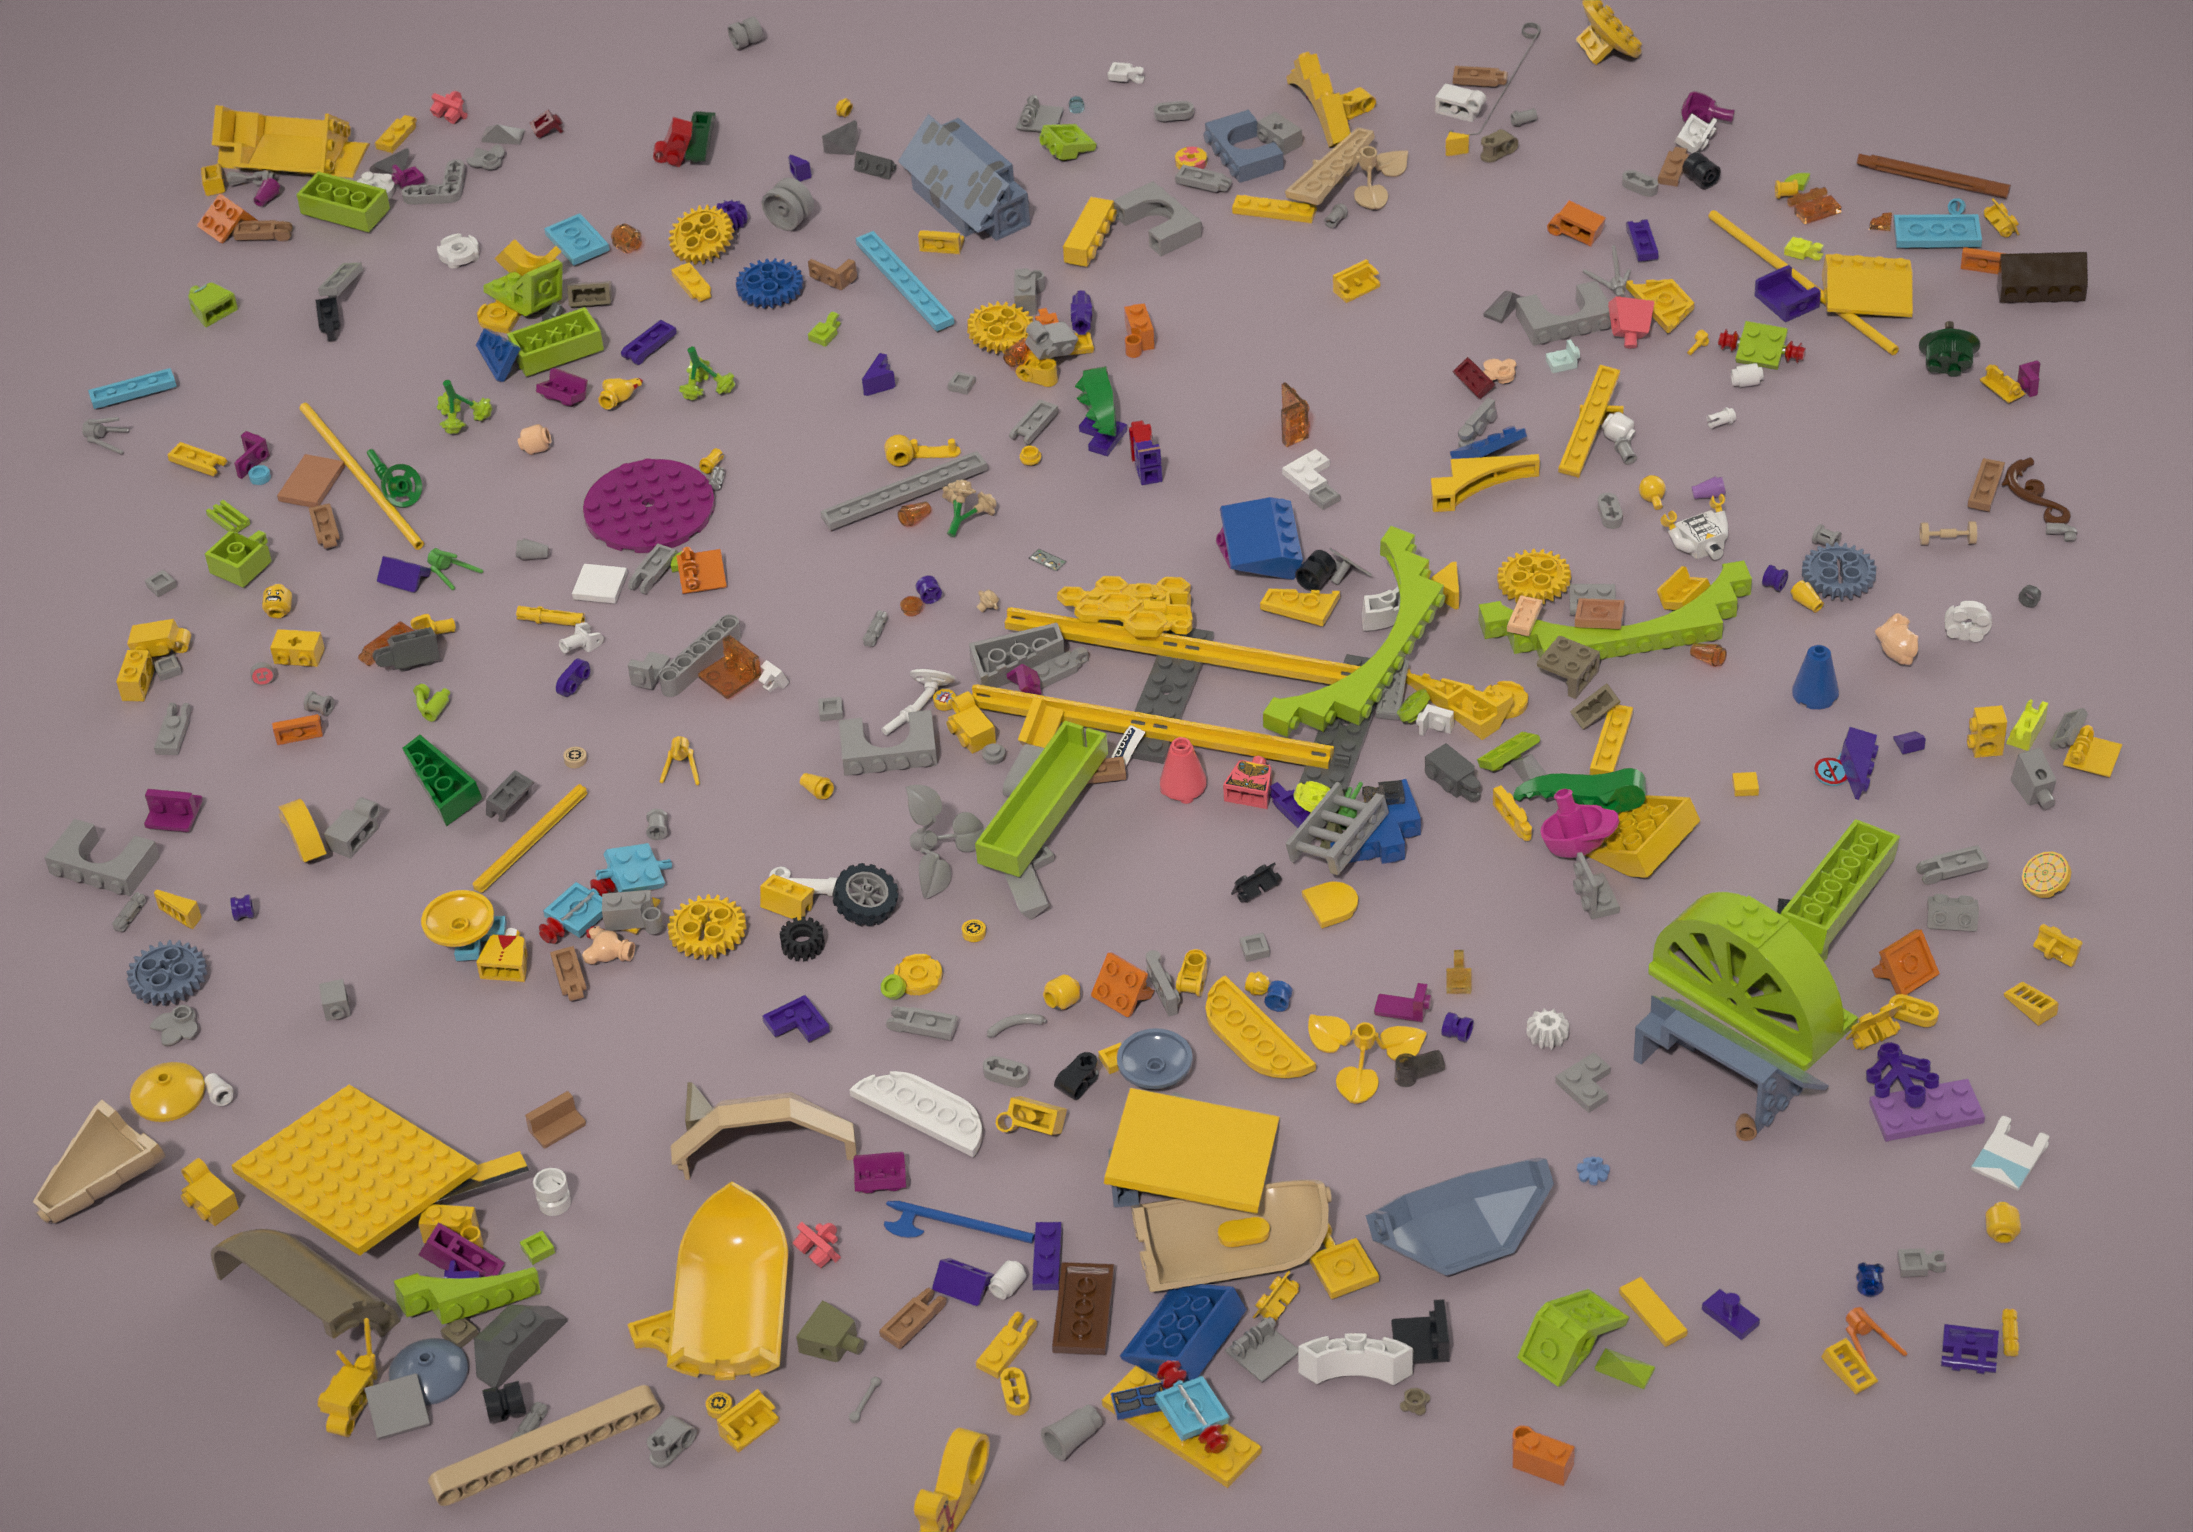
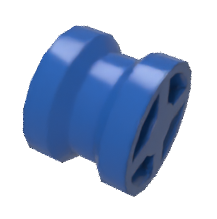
M1283 981L1271 982L1268 987V994L1265 996V1005L1272 1011H1285L1292 996V987Z

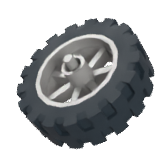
M859 863L858 866L850 865L847 870L844 869L836 880L832 897H834L833 904L837 906L838 913L840 915L843 914L845 916L844 919L849 922L852 920L856 925L860 926L861 924L873 926L875 923L879 925L883 923L884 919L888 920L895 909L899 893H897L898 886L897 883L894 884V878L891 875H887L886 870L883 868L878 869L876 865L870 864L868 866L865 863ZM849 888L853 889L857 893H849ZM872 900L878 901L880 903L874 904Z

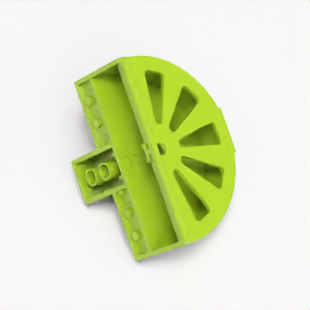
M1713 892L1703 895L1668 924L1656 939L1653 961L1648 966L1649 975L1803 1071H1807L1851 1030L1852 1026L1858 1023V1017L1843 1008L1837 985L1824 962L1828 959L1829 946L1823 954H1819L1800 931L1789 922V919L1749 895L1746 897L1730 892ZM1682 948L1712 982L1674 953ZM1711 962L1718 966L1722 978L1719 976ZM1733 975L1739 978L1738 983L1733 980ZM1750 986L1756 987L1764 992V995L1752 997L1748 994L1747 989ZM1731 999H1733L1737 1005L1733 1004ZM1756 1008L1793 1015L1796 1018L1799 1031L1758 1012Z

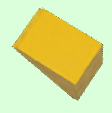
M1451 562L1432 576L1431 580L1444 585V603L1453 609H1459L1457 562Z

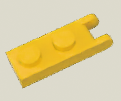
M179 442L167 454L170 462L210 476L217 474V470L214 468L216 464L221 466L227 464L225 457Z

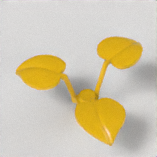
M1310 1014L1308 1021L1310 1039L1318 1050L1325 1053H1335L1340 1045L1347 1046L1353 1039L1356 1047L1360 1049L1358 1068L1352 1066L1345 1067L1339 1071L1336 1077V1087L1339 1093L1350 1103L1354 1104L1369 1100L1378 1088L1379 1081L1376 1072L1371 1069H1363L1365 1051L1373 1047L1374 1041H1376L1381 1049H1387V1056L1390 1059L1398 1062H1407L1418 1055L1426 1038V1031L1413 1027H1389L1381 1033L1379 1039V1034L1375 1033L1374 1026L1368 1022L1358 1024L1351 1034L1349 1024L1335 1016Z

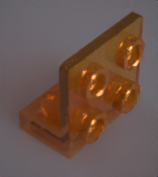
M1284 382L1281 384L1282 443L1289 447L1309 438L1310 423L1308 412L1310 408L1307 401L1303 400L1294 388H1291Z
M730 635L722 639L724 657L698 673L700 680L726 699L762 675L759 656Z

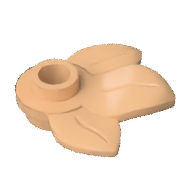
M1510 358L1504 361L1489 359L1483 363L1485 369L1483 372L1492 381L1497 379L1499 383L1504 384L1514 380L1515 367L1517 366L1515 360Z

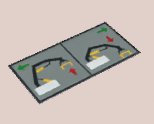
M1038 549L1028 558L1056 572L1067 562L1041 549Z

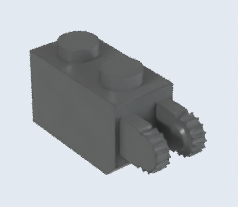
M431 627L391 636L388 640V646L380 649L377 648L372 653V657L378 667L393 665L395 669L407 670L418 664L429 665L436 660H440L436 634Z
M1447 743L1425 756L1424 771L1428 778L1436 781L1446 792L1451 793L1456 798L1462 796L1470 802L1480 800L1481 794L1479 789L1481 784L1474 777L1475 765Z

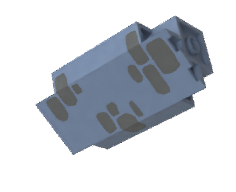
M928 114L898 160L911 173L912 189L965 237L984 230L994 240L998 241L1030 226L1028 193L1014 181L1013 164L959 117L941 125Z

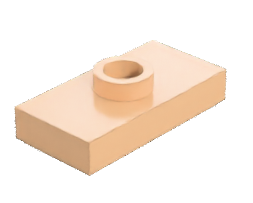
M1520 595L1508 622L1507 632L1529 636L1542 608V600Z

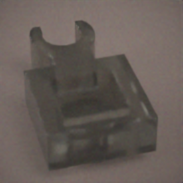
M1402 780L1378 782V787H1362V796L1365 803L1369 802L1378 793L1385 796L1387 805L1405 804Z

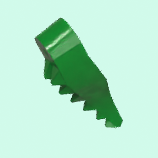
M1107 366L1083 370V376L1075 385V388L1083 392L1077 397V400L1088 406L1089 411L1086 417L1096 421L1092 427L1099 429L1098 432L1101 434L1116 437V411Z
M1633 768L1596 775L1547 774L1532 778L1516 787L1513 797L1518 801L1523 797L1531 798L1536 795L1547 799L1554 797V794L1561 789H1570L1573 792L1574 802L1578 805H1598L1603 809H1610L1619 813L1634 810L1644 803L1646 799V777L1641 771Z

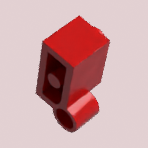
M676 117L672 118L665 140L657 141L654 144L653 159L656 162H668L670 165L680 167L691 138L692 122Z

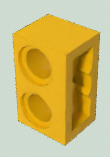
M127 650L116 681L122 701L145 700L155 671L149 650Z
M2003 706L1974 708L1973 717L1969 718L1971 734L1967 735V746L1969 749L1972 748L1974 758L2003 756L2007 729V719Z

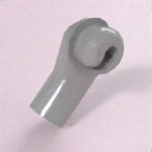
M2046 523V534L2065 535L2064 540L2066 542H2074L2076 540L2078 532L2075 527L2063 523Z

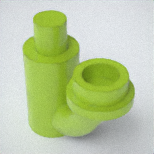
M419 684L413 689L417 708L422 713V716L428 721H435L448 704L450 691L443 688L441 692H436L426 704L425 700L430 695L429 687L425 684Z

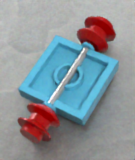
M610 878L592 879L590 881L591 890L575 882L543 910L544 917L547 918V925H539L540 937L547 943L555 944L557 936L563 937L565 935L564 929L580 938L587 929L603 917L602 894L613 893L616 890L615 883Z
M1169 1360L1164 1362L1159 1367L1157 1378L1164 1380L1163 1387L1166 1390L1156 1393L1155 1401L1178 1437L1183 1441L1200 1434L1198 1441L1201 1444L1207 1443L1204 1448L1206 1453L1216 1454L1223 1451L1227 1446L1226 1443L1229 1437L1227 1434H1221L1222 1425L1228 1423L1229 1415L1203 1376L1183 1383L1187 1373L1184 1370H1179L1181 1367L1179 1361Z

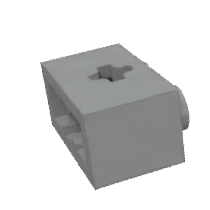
M1273 112L1257 121L1258 138L1266 144L1275 142L1283 152V155L1302 146V129L1277 112Z

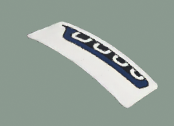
M1130 725L1111 758L1123 757L1126 768L1145 731Z

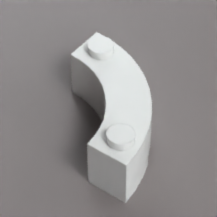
M1398 586L1394 590H1388L1380 594L1364 595L1361 612L1363 631L1383 629L1395 624L1400 606Z
M1347 1333L1345 1338L1329 1340L1328 1336L1298 1346V1373L1316 1384L1335 1377L1356 1375L1377 1378L1395 1385L1411 1376L1413 1372V1348L1387 1337H1383L1381 1341L1368 1339L1367 1334Z

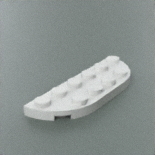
M890 1071V1075L875 1077L874 1074L868 1076L850 1089L851 1097L971 1157H974L980 1148L982 1126L975 1108L965 1099L921 1077L906 1072Z

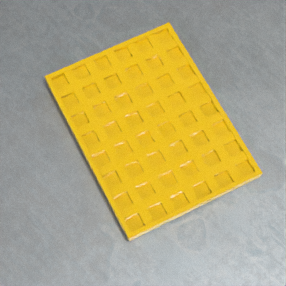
M350 1084L231 1165L233 1173L359 1256L478 1172L476 1163Z

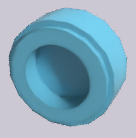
M258 465L249 470L248 475L252 484L263 485L271 479L270 470L267 466Z

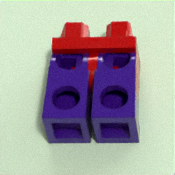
M1143 420L1132 422L1131 427H1129L1130 453L1132 462L1135 461V468L1141 486L1163 482L1161 449L1159 444L1153 445L1151 425L1145 424Z

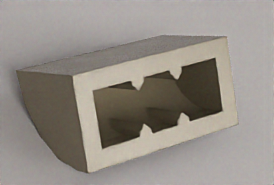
M611 281L572 283L567 286L569 307L611 304Z

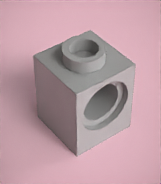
M340 979L319 984L326 1021L351 1016L344 980Z

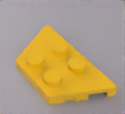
M1673 279L1646 280V284H1633V280L1626 281V289L1636 299L1654 301L1652 317L1667 333H1670L1694 310V301Z

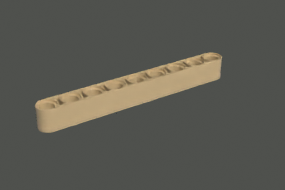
M641 1385L442 1468L430 1475L428 1484L439 1505H451L652 1420L660 1413L661 1408L650 1387Z

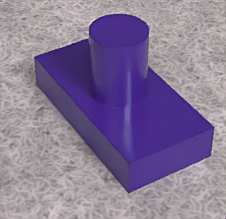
M1719 1289L1702 1303V1311L1740 1340H1743L1760 1325V1319L1740 1304V1297L1736 1293H1725Z

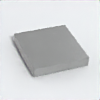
M417 1373L364 1388L378 1440L430 1426Z

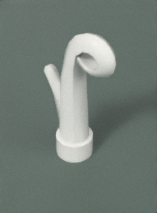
M783 866L774 868L769 874V877L775 874L813 888V894H827L832 897L837 880L834 877H829L828 879L789 878L791 872Z

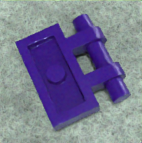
M1944 1324L1942 1352L1953 1353V1357L1942 1356L1941 1366L1951 1367L1953 1371L1967 1369L1975 1370L1977 1374H1985V1372L1996 1373L1997 1362L1986 1361V1357L1997 1358L1999 1330ZM1961 1355L1977 1356V1360L1961 1358Z

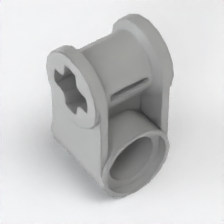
M676 1416L668 1417L647 1439V1447L651 1451L649 1456L651 1464L658 1468L670 1465L679 1454L693 1443L696 1437V1429Z

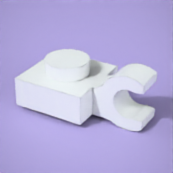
M1113 62L1108 72V80L1127 82L1130 78L1135 83L1141 84L1145 76L1139 75H1142L1144 68L1132 67V64Z

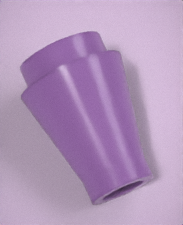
M1714 476L1696 486H1692L1694 499L1711 498L1712 496L1719 498L1720 494H1726L1722 477L1716 478Z

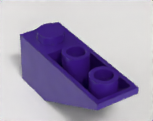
M1849 727L1843 743L1840 761L1855 799L1859 800L1862 791L1867 792L1871 779L1867 778V775L1871 776L1875 762L1871 761V758L1875 759L1879 745H1875L1876 734Z

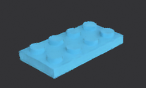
M1978 214L1894 215L1896 248H1972L1982 246Z

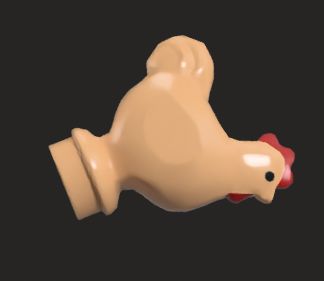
M591 926L586 930V937L594 941L582 954L585 963L609 962L617 957L622 962L632 960L635 953L634 942H630L627 939L620 941L615 931L600 928V926Z

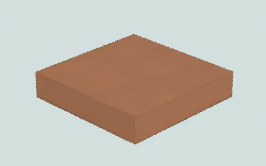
M1579 598L1575 615V627L1621 629L1625 600Z

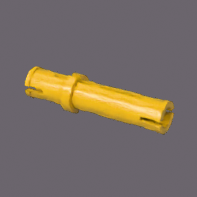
M519 605L516 611L517 620L534 621L536 624H542L543 622L575 626L585 622L584 613L544 609L543 606L535 608Z

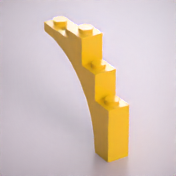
M1301 53L1298 55L1299 58L1293 61L1295 69H1292L1291 73L1286 76L1288 84L1294 83L1305 92L1320 120L1328 147L1337 146L1351 133L1340 92L1334 94L1329 74H1322L1317 53Z

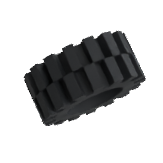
M796 917L793 918V923L787 921L786 926L783 925L779 934L783 954L788 956V959L792 960L794 957L795 961L799 962L800 958H803V962H806L807 957L813 960L815 959V954L819 956L821 950H824L823 928L817 920L814 922L811 917H809L808 921L806 917H801V920H798ZM799 937H809V938H810V939H808V940H806V941H802V942L794 941L795 939H797V938H799Z

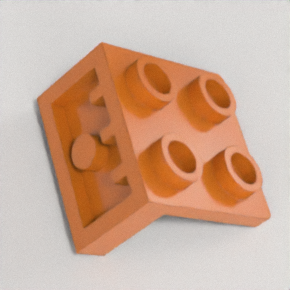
M219 193L197 224V227L223 244L239 221L258 220Z

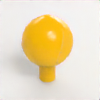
M1648 475L1639 484V494L1644 500L1652 502L1655 510L1661 509L1663 507L1661 499L1666 491L1665 483L1656 475Z

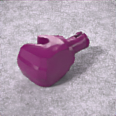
M1696 91L1688 95L1681 108L1684 122L1693 114L1709 124L1713 118L1732 123L1735 110L1717 107L1716 100Z

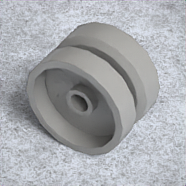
M791 177L780 180L763 196L761 201L765 216L772 224L785 231L796 228L814 209V199L810 191L801 182Z

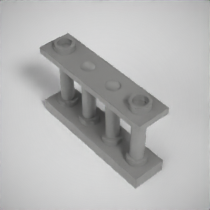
M1336 782L1295 833L1287 840L1286 848L1290 861L1295 862L1302 852L1325 858L1330 873L1339 875L1388 815L1389 811L1385 796L1376 793L1369 802H1361L1344 797L1341 783ZM1340 806L1361 811L1355 818L1335 813ZM1328 821L1348 827L1342 834L1322 829ZM1315 837L1336 842L1329 850L1310 844Z

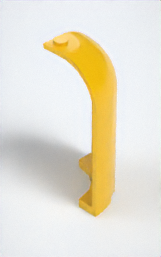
M733 1181L710 1196L697 1210L684 1232L678 1251L667 1367L693 1377L704 1374L715 1376V1380H735L737 1375L750 1374L751 1377H755L780 1366L788 1262L786 1237L780 1222L767 1204L758 1196Z

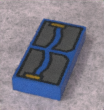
M1163 1382L1111 1393V1401L1117 1420L1161 1411L1155 1401L1156 1393L1165 1390Z

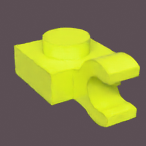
M1792 237L1784 248V255L1802 260L1805 257H1810L1819 261L1823 257V253H1819L1823 248V244L1814 243L1812 245V241Z

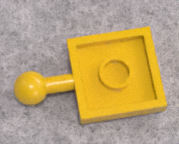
M1328 1223V1231L1322 1241L1326 1249L1314 1253L1309 1258V1262L1329 1297L1334 1299L1379 1282V1274L1358 1239L1354 1238L1336 1245L1331 1237L1332 1227Z

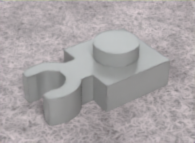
M1925 1248L1898 1249L1897 1258L1901 1277L1928 1276V1270L1937 1273L1946 1271V1262H1937L1944 1260V1251L1936 1250L1931 1254H1926Z

